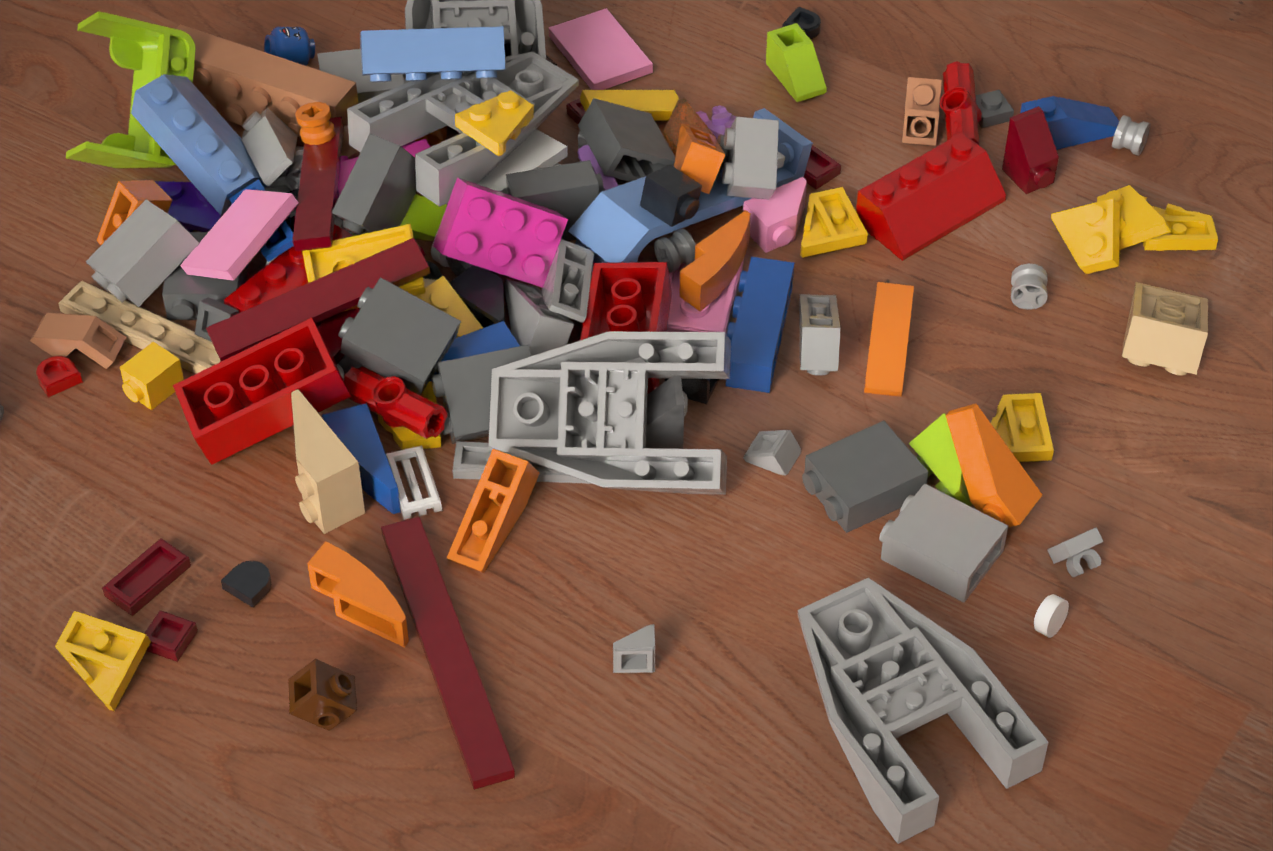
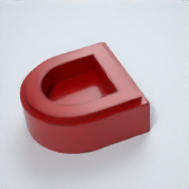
M49 357L43 360L36 370L39 385L48 398L83 383L80 372L67 357Z

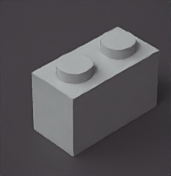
M736 117L731 127L725 129L724 149L729 150V162H724L722 183L728 184L727 196L768 200L771 198L776 190L779 120Z

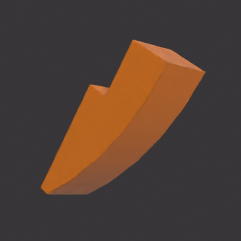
M746 210L696 244L695 261L680 270L679 297L700 312L724 291L742 264L750 240L751 213Z
M877 282L864 393L902 397L914 286Z
M325 541L307 563L311 588L334 599L336 616L405 648L409 642L407 620L395 597L369 568L349 553Z

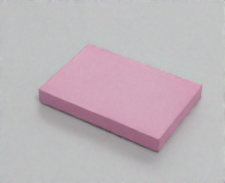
M607 8L549 27L550 39L591 90H605L653 73V63Z
M245 189L180 266L187 275L235 280L294 210L298 201L292 193Z
M743 261L730 284L701 312L679 297L680 270L685 268L687 264L683 263L678 270L669 273L672 298L666 332H725L727 334L740 275L743 270Z

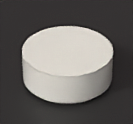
M1055 594L1047 596L1036 612L1034 618L1035 630L1049 638L1053 637L1060 630L1066 619L1069 608L1068 601Z

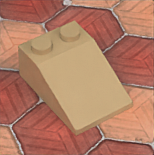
M1136 282L1123 342L1122 357L1128 358L1130 363L1138 366L1147 367L1150 364L1165 367L1166 371L1175 375L1197 374L1208 335V299Z
M299 389L291 392L296 460L299 473L295 477V481L303 498L299 506L305 519L309 523L315 522L320 530L326 534L365 513L359 462Z

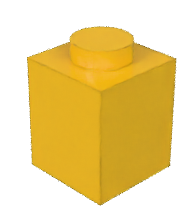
M154 341L120 366L124 383L122 388L126 396L133 402L139 401L150 410H153L175 393L173 385L184 380L180 359Z

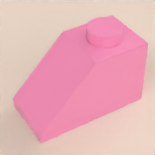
M804 177L777 187L769 200L751 198L744 201L743 211L746 210L751 213L750 236L765 253L785 246L796 239L805 208L807 181Z

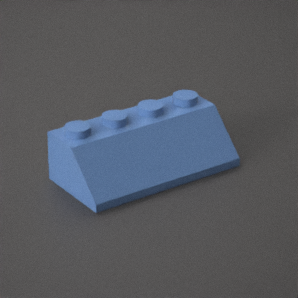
M504 26L368 30L360 32L362 76L370 75V82L391 81V75L405 74L406 81L427 80L428 73H441V80L462 79V72H476V78H497V71L505 70Z
M163 74L135 91L131 114L220 215L224 214L232 205L228 198L259 179L264 188L267 186L263 183L240 136L187 77Z

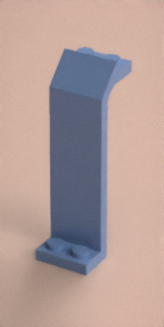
M765 108L755 111L753 118L779 120L778 151L785 156L783 167L777 169L776 188L804 177L813 143ZM723 169L719 170L710 194L700 193V206L695 216L671 227L640 206L645 176L602 191L568 232L576 237V245L594 252L593 272L594 263L637 262L643 248L653 239L743 206L744 201L751 198L727 196L728 184L722 183Z

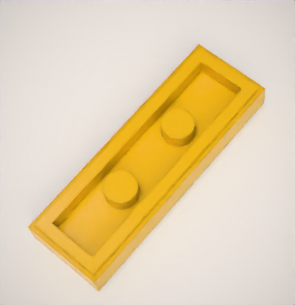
M582 90L579 99L585 111H587L593 98L650 113L654 121L683 120L686 112L675 90Z

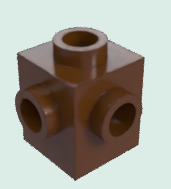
M315 658L288 679L289 714L330 731L357 711L354 675Z

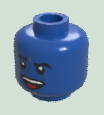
M275 27L271 34L265 37L264 52L307 66L309 59H313L315 56L314 39L309 38L307 31L302 27Z

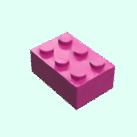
M457 177L433 247L442 255L543 288L568 219L557 211Z

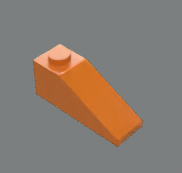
M682 123L679 131L674 167L701 184V192L710 194L725 153L714 135Z
M977 403L949 411L946 414V419L971 503L976 510L1008 525V527L1020 525L1043 494Z
M496 449L492 450L447 555L448 560L485 573L523 513L540 474L528 461Z

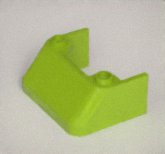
M101 11L96 12L80 22L77 31L110 38L109 52L112 60L122 68L134 70L128 135L114 133L107 136L101 144L86 141L66 151V159L112 168H167L176 165L131 114L135 91L163 74L185 76L193 83L196 48L192 37L182 30Z

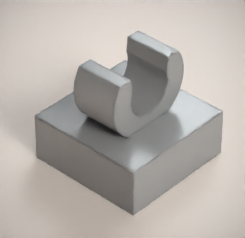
M1097 527L1053 546L1047 549L1053 564L1067 559V571L1072 577H1076L1084 573L1080 565V558L1086 560L1090 570L1101 565L1099 554L1090 548L1104 541Z

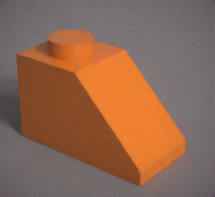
M154 180L118 181L96 241L102 245L146 199L166 213L169 211L172 199Z

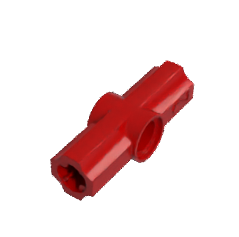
M956 61L948 64L946 71L943 72L944 94L940 99V107L946 116L947 141L963 133L979 145L978 123L981 120L982 112L976 104L974 70L969 63Z
M363 366L360 368L352 367L344 375L345 385L351 395L349 399L360 405L367 403L368 408L380 414L388 426L394 428L403 426L426 439L429 437L436 438L445 429L444 424L448 416L445 408L408 390L400 378L394 376L385 378Z

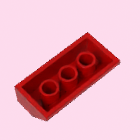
M960 133L858 190L856 213L866 231L903 261L1006 201V193L986 150L965 134Z

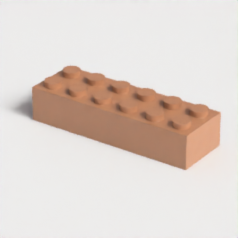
M181 24L176 28L188 33L195 43L193 84L225 120L243 125L252 113L257 111L261 114L268 107L298 135L296 144L303 147L304 142H302L300 136L302 126L297 123L295 113L297 109L305 104L312 102L326 103L330 107V118L342 116L344 126H348L347 108L358 104L356 82Z

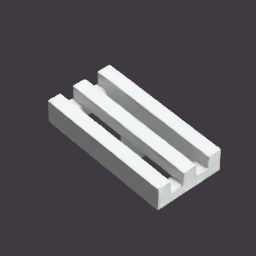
M422 445L387 453L386 457L398 486L400 510L403 519H410L411 513L418 512L419 516L427 515L426 509L433 508L434 513L442 511L441 500ZM416 457L429 498H422L409 458ZM401 460L414 499L412 502H408L395 461Z

